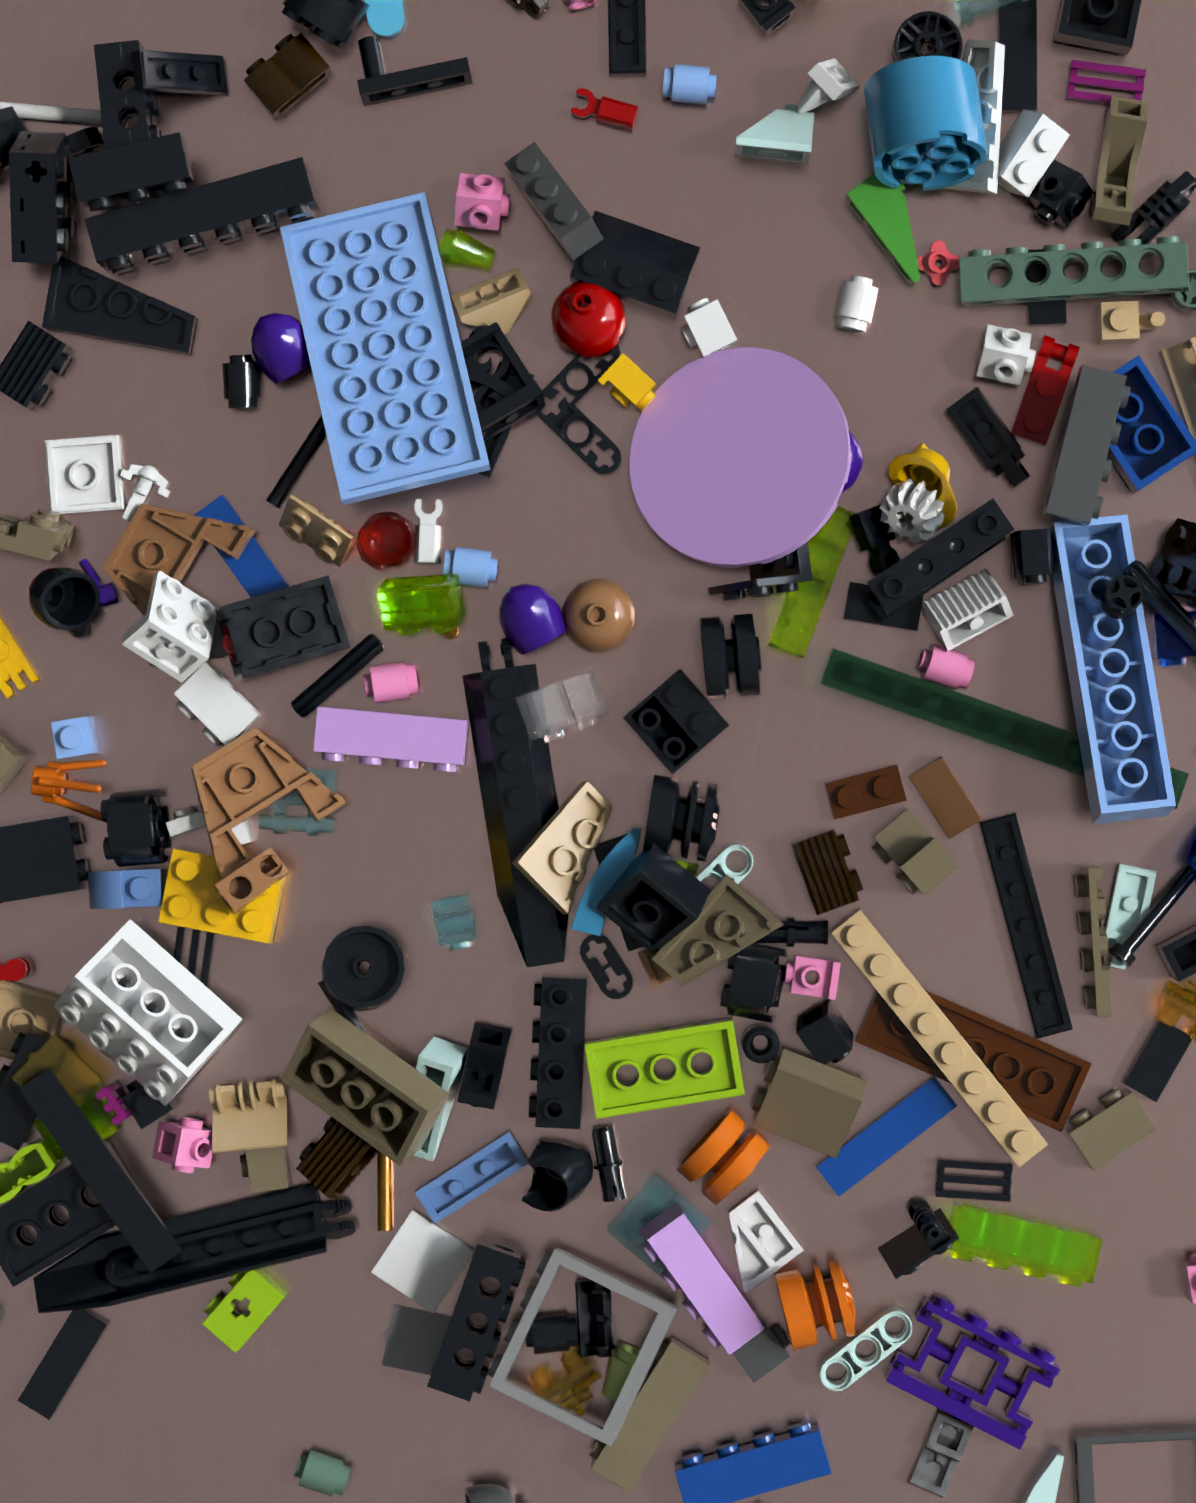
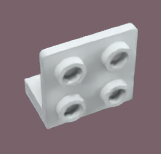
M158 571L153 577L146 614L123 634L122 645L182 683L209 659L217 617L215 609L217 607L207 599L200 597L183 586L178 580L169 577L162 571Z

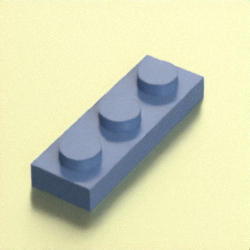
M508 1131L414 1193L433 1223L436 1224L528 1165V1159L510 1131Z

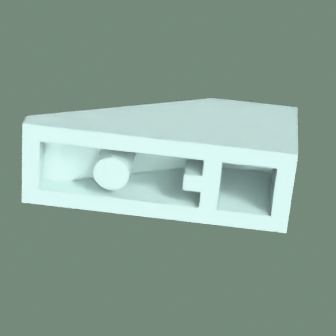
M434 1036L418 1056L416 1070L450 1094L422 1148L414 1154V1156L431 1162L436 1157L461 1082L468 1052L466 1047Z

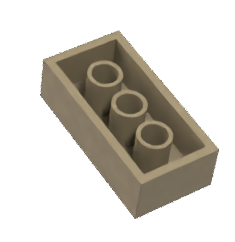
M331 1008L307 1025L281 1078L291 1088L399 1166L422 1148L450 1094Z

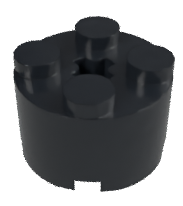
M284 0L282 4L285 7L281 13L307 28L312 23L316 26L313 31L315 35L339 48L342 42L347 43L370 5L361 0Z
M160 789L114 792L108 800L101 801V817L103 822H107L108 837H105L103 841L104 855L107 860L114 859L118 867L161 864L167 861L168 856H162L163 848H170L171 837L166 822L170 820L167 806H159L157 797H164Z
M753 943L728 959L727 969L733 970L731 984H724L720 1002V1006L728 1007V1015L768 1023L774 1022L776 1016L769 1015L771 1007L779 1006L786 966L779 965L780 956L787 957L786 949Z

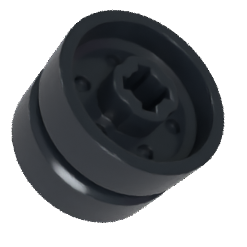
M932 11L916 13L906 19L896 33L891 52L892 62L895 63L921 56H946L960 60L963 49L961 33L955 23L943 14ZM930 44L933 47L932 52L925 53V55L921 53V47Z

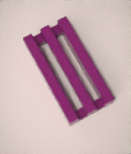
M1072 60L1066 99L1109 105L1111 95L1076 91L1075 87L1077 84L1134 92V98L1131 99L1142 100L1146 69ZM1083 71L1136 78V83L1077 76V72Z
M117 1080L95 1094L98 1100L106 1097L109 1102L103 1106L106 1113L114 1110L117 1116L111 1119L114 1126L132 1115L128 1108L124 1111L120 1105L122 1103L125 1105L122 1097L127 1093ZM113 1091H116L119 1097L116 1098Z

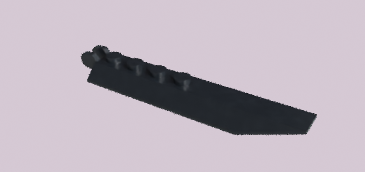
M502 638L500 648L506 668L491 670L490 648L486 641L478 642L483 672L462 675L497 896L527 968L564 962L568 914H562L512 864L516 857L559 809L536 664L514 667L510 641L507 638Z
M310 1183L162 1220L183 1250L152 1273L149 1272L121 1231L98 1236L33 1278L38 1313L109 1307L325 1253L328 1249L327 1239L336 1240L351 1236L355 1232L353 1221L324 1224V1218H336L350 1213V1201L341 1199L320 1204L316 1187Z

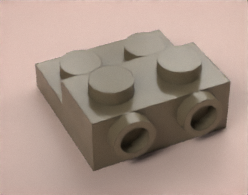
M38 509L37 513H31L22 521L14 516L0 515V549L49 561L59 552L61 553L64 546L69 547L74 526L69 525L67 520L59 519V513L46 509Z

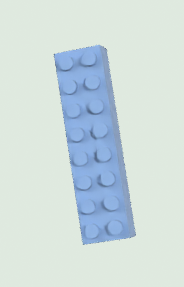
M1128 515L1092 518L1091 523L1087 526L1068 521L1053 522L1050 527L1054 568L1052 578L1092 824L1167 816L1176 806L1143 605L1141 602L1130 617L1115 619L1104 612L1100 601L1103 590L1112 578L1124 575L1125 568L1135 560ZM1115 599V601H1118V602L1122 603V605H1124L1123 601H1120L1119 599Z

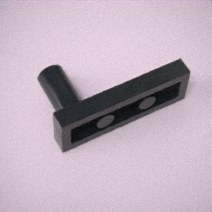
M368 36L358 41L365 78L357 80L364 106L473 83L467 57L387 74L380 37Z

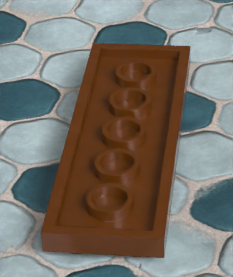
M877 991L855 1041L951 1083ZM926 991L1025 1116L1062 1132L1092 1063Z

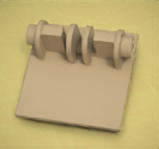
M291 494L286 503L279 526L283 528L284 533L292 540L302 541L314 549V553L321 560L327 563L333 562L340 567L346 553H349L357 542L352 536L353 533L338 523L334 524L333 519L328 520L324 517L325 514L323 512L318 513L319 510L307 501H301Z
M272 1079L270 1082H259L256 1086L254 1081H250L249 1086L245 1087L243 1082H239L238 1087H235V1085L221 1086V1084H216V1088L209 1089L210 1104H212L213 1153L287 1146L286 1083L277 1082L276 1079Z

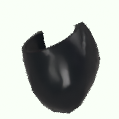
M540 1140L528 1160V1165L533 1168V1179L529 1191L522 1197L521 1201L538 1210L551 1212L560 1210L578 1199L592 1180L593 1162L590 1154L584 1149L570 1144Z

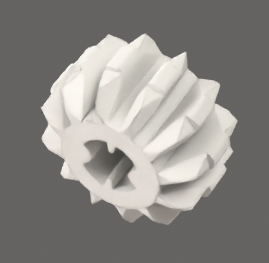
M910 478L902 484L897 482L882 499L879 507L883 511L880 521L889 524L888 533H898L900 542L908 537L914 545L922 539L927 541L933 537L943 523L945 516L941 512L944 502L935 499L937 490L928 491L925 489L924 481L916 486Z

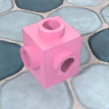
M460 173L456 193L454 226L499 231L501 216L508 217L511 194L504 193L505 178L492 177L485 174Z
M181 1117L180 1123L159 1121L152 1158L172 1164V1170L185 1173H194L195 1167L210 1168L213 1154L212 1130L202 1127V1120L189 1117Z

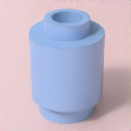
M674 64V68L665 67L662 97L671 98V102L707 105V97L715 98L717 75H709L710 67Z
M456 547L455 551L446 550L443 579L451 580V583L456 585L487 588L489 581H496L498 559H491L492 552L487 550Z

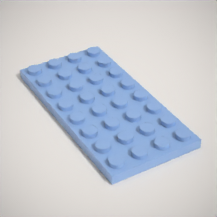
M425 192L280 227L342 504L347 505L491 470Z

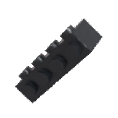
M543 975L542 984L535 983L534 1006H541L540 1021H533L532 1043H539L538 1058H531L530 1080L537 1081V1096H529V1118H536L535 1127L581 1128L588 977Z

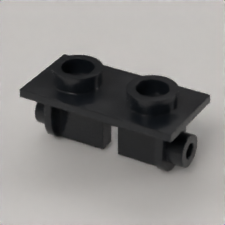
M592 1280L575 1282L579 1356L597 1355V1357H611L612 1349L616 1348L613 1342L610 1294L612 1290Z

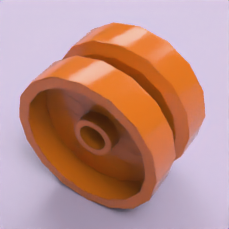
M732 1109L728 1110L714 1123L676 1168L689 1182L699 1180L711 1169L712 1172L702 1184L701 1193L714 1205L721 1202L751 1174L759 1160L770 1147V1144L756 1131L747 1134L735 1144L734 1142L745 1128V1121Z

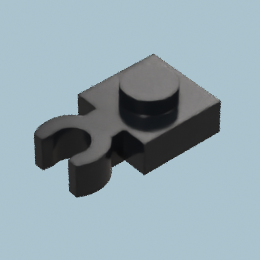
M880 505L848 516L861 551L869 549L871 554L869 563L874 574L883 572L900 561L898 553L889 543L890 540L896 539L894 532L888 533L889 524L880 521L883 512L879 508Z

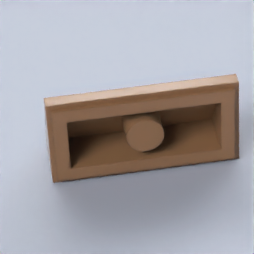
M942 756L909 776L949 839L982 820Z

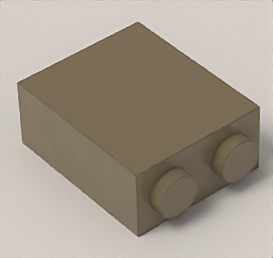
M783 1048L778 1062L771 1059L763 1079V1081L768 1082L766 1090L759 1088L753 1100L751 1109L757 1111L753 1126L837 1159L862 1103L867 1081Z

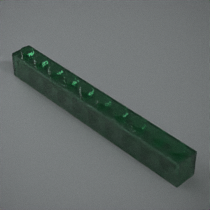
M834 648L831 649L819 685L1085 778L1078 734ZM1170 767L1176 806L1173 809H1177L1189 774Z

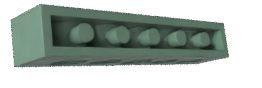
M1166 236L1156 238L1157 244L1141 245V239H1125L1118 241L1119 246L1104 247L1103 242L1081 243V249L1066 250V245L1064 244L1043 246V252L1028 253V247L1006 248V254L991 255V250L986 249L968 251V257H959L961 303L965 307L1190 292L1187 242H1179V237ZM1149 256H1154L1161 262L1159 270L1152 275H1146L1140 271L1141 261ZM1110 259H1117L1123 265L1121 273L1112 278L1104 276L1102 274L1103 264ZM1075 261L1082 263L1085 270L1079 279L1069 280L1065 277L1064 271L1069 263ZM1035 264L1044 265L1047 269L1046 277L1038 283L1030 282L1027 279L1029 268ZM997 267H1005L1009 270V278L1002 285L990 283V273Z

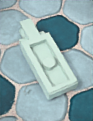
M1118 864L1105 926L1108 947L1111 948L1116 942L1122 944L1149 912L1157 871ZM1110 953L1108 966L1125 970L1126 966Z

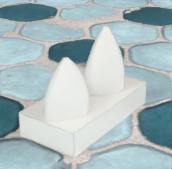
M835 58L819 62L808 72L812 81L799 102L797 112L799 114L804 113L828 101L848 97L860 85Z

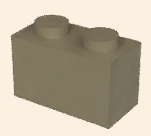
M1119 1088L1112 1091L1101 1099L1103 1106L1092 1113L1086 1109L1069 1121L1072 1126L1066 1132L1093 1171L1157 1130L1133 1093L1128 1089L1124 1092H1121Z

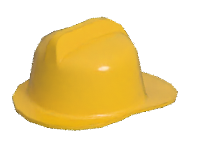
M923 443L917 445L908 454L899 455L891 461L888 473L894 485L897 482L902 484L910 478L916 486L924 481L925 489L928 491L937 490L935 499L944 502L941 512L945 515L943 523L939 528L949 525L956 516L957 504L949 485L950 468L945 458L936 451L928 449Z

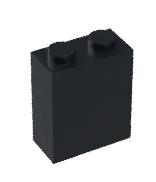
M73 815L0 827V903L85 889L84 881H88L89 867L86 858H80L78 844H83L84 842L81 823L74 822Z

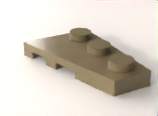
M726 875L708 895L698 919L664 945L652 960L683 986L784 924Z

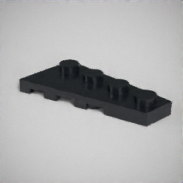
M61 256L58 263L52 266L42 327L190 354L197 317Z

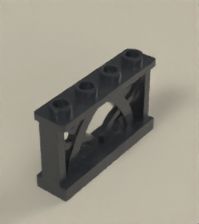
M497 322L489 326L482 325L471 332L469 338L461 342L470 384L480 386L474 395V401L484 442L546 406L543 391L537 382L534 381ZM489 349L496 350L502 355L501 366L493 375L488 373L492 367L491 357L486 363H479L476 360L479 355ZM510 367L523 385V388L518 391L501 380L507 374ZM491 391L492 393L488 395L487 400H494L496 404L484 409L480 403L483 397Z

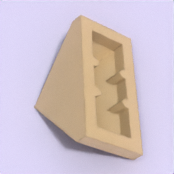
M517 267L453 294L451 298L462 323L480 327L482 325L489 326L497 322L502 332L508 335L531 293L520 267Z

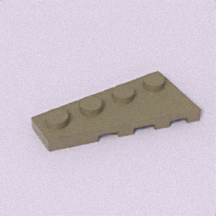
M1083 866L1081 867V875H1075V888L1077 898L1083 897L1084 912L1078 913L1080 935H1086L1087 950L1081 951L1083 972L1090 973L1091 987H1085V1004L1087 1010L1093 1009L1095 1017L1112 1016L1110 974L1108 964H1104V957L1108 955V940L1105 927H1101V919H1104V914H1106L1105 897H1103L1102 889H1098L1097 882L1104 881L1103 867Z

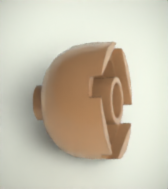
M590 579L578 584L567 595L562 606V613L567 628L565 631L566 635L577 647L589 652L606 653L620 647L629 638L635 625V607L630 595L619 584L607 579Z

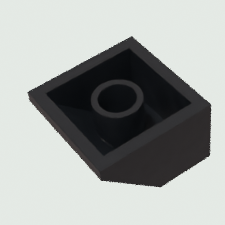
M653 843L629 864L598 903L597 909L654 954L698 919L711 890Z

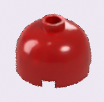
M582 281L574 282L564 288L554 300L551 311L553 333L561 347L587 358L603 355L615 348L627 324L624 306L617 294L598 285Z

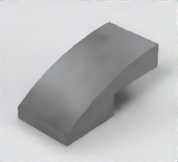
M938 1412L918 1456L908 1484L941 1498L945 1497L957 1463L961 1461L974 1426Z

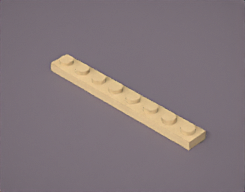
M860 909L830 932L1018 1167H1021L1048 1145Z

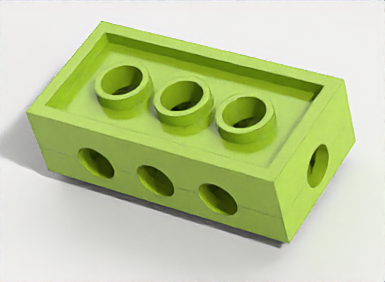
M732 1018L590 1040L584 1043L596 1119L745 1095ZM704 1052L710 1055L712 1058L711 1067L706 1071L695 1070L691 1066V1059L695 1054ZM663 1058L670 1059L676 1067L674 1073L669 1077L658 1076L654 1071V1065L658 1060ZM629 1064L637 1069L639 1075L634 1082L624 1083L619 1080L617 1070L622 1065Z

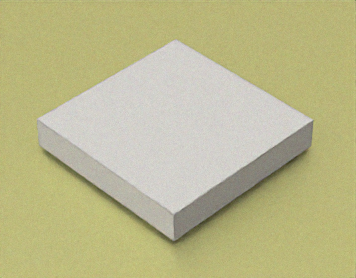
M120 435L44 440L49 507L51 511L65 515L125 510L124 479L120 476L123 469Z
M412 1209L371 1273L434 1313L475 1250Z

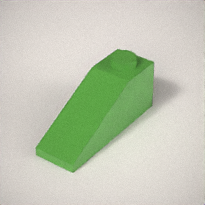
M874 172L846 194L845 200L908 283L914 287L921 278L906 198L902 193L905 186L903 183H900V186L896 189L886 186L876 178Z

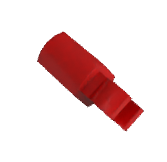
M577 89L576 95L586 98L589 103L585 109L572 107L571 114L580 119L591 115L596 116V121L632 131L639 106L605 96L597 99L588 89Z

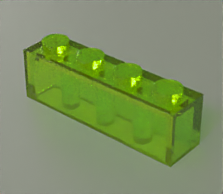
M953 1202L949 1222L960 1239L955 1241L949 1249L951 1257L969 1262L973 1261V1256L988 1259V1266L1002 1270H1009L1010 1265L1023 1267L1024 1274L1036 1278L1045 1279L1046 1273L1061 1276V1283L1075 1287H1082L1083 1282L1093 1284L1103 1242L1099 1235Z

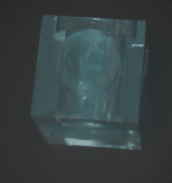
M470 894L431 901L439 946L448 944L449 951L471 947L470 940L477 939L478 935Z

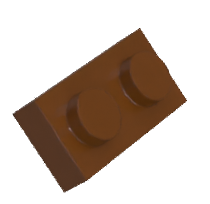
M897 764L824 783L834 820L907 801Z

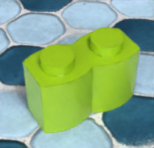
M48 1139L36 1140L20 1149L11 1159L0 1162V1204L12 1199L27 1185L41 1181L59 1166L61 1160Z

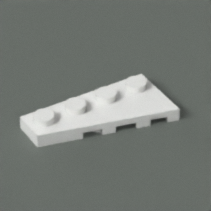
M968 40L963 58L964 62L974 68L977 76L988 160L987 162H981L974 168L975 176L941 189L997 194L1005 45L996 41Z

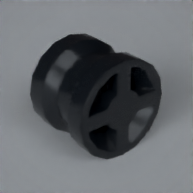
M1118 575L1112 578L1103 590L1100 598L1101 607L1104 612L1115 619L1130 617L1141 604L1144 596L1140 582L1129 575ZM1115 599H1119L1120 601H1123L1124 605H1122V603H1120V602H1118V601H1115Z

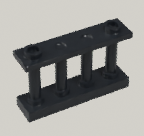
M992 498L868 581V587L861 592L881 622H884L1005 541V536L1015 529L994 498Z

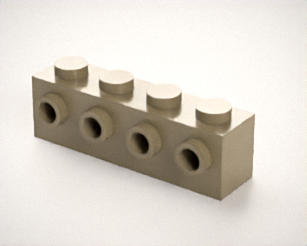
M670 1337L667 1344L662 1342L654 1358V1364L646 1375L614 1444L609 1446L597 1440L589 1453V1456L594 1458L591 1462V1469L628 1493L709 1367L708 1359L673 1337Z

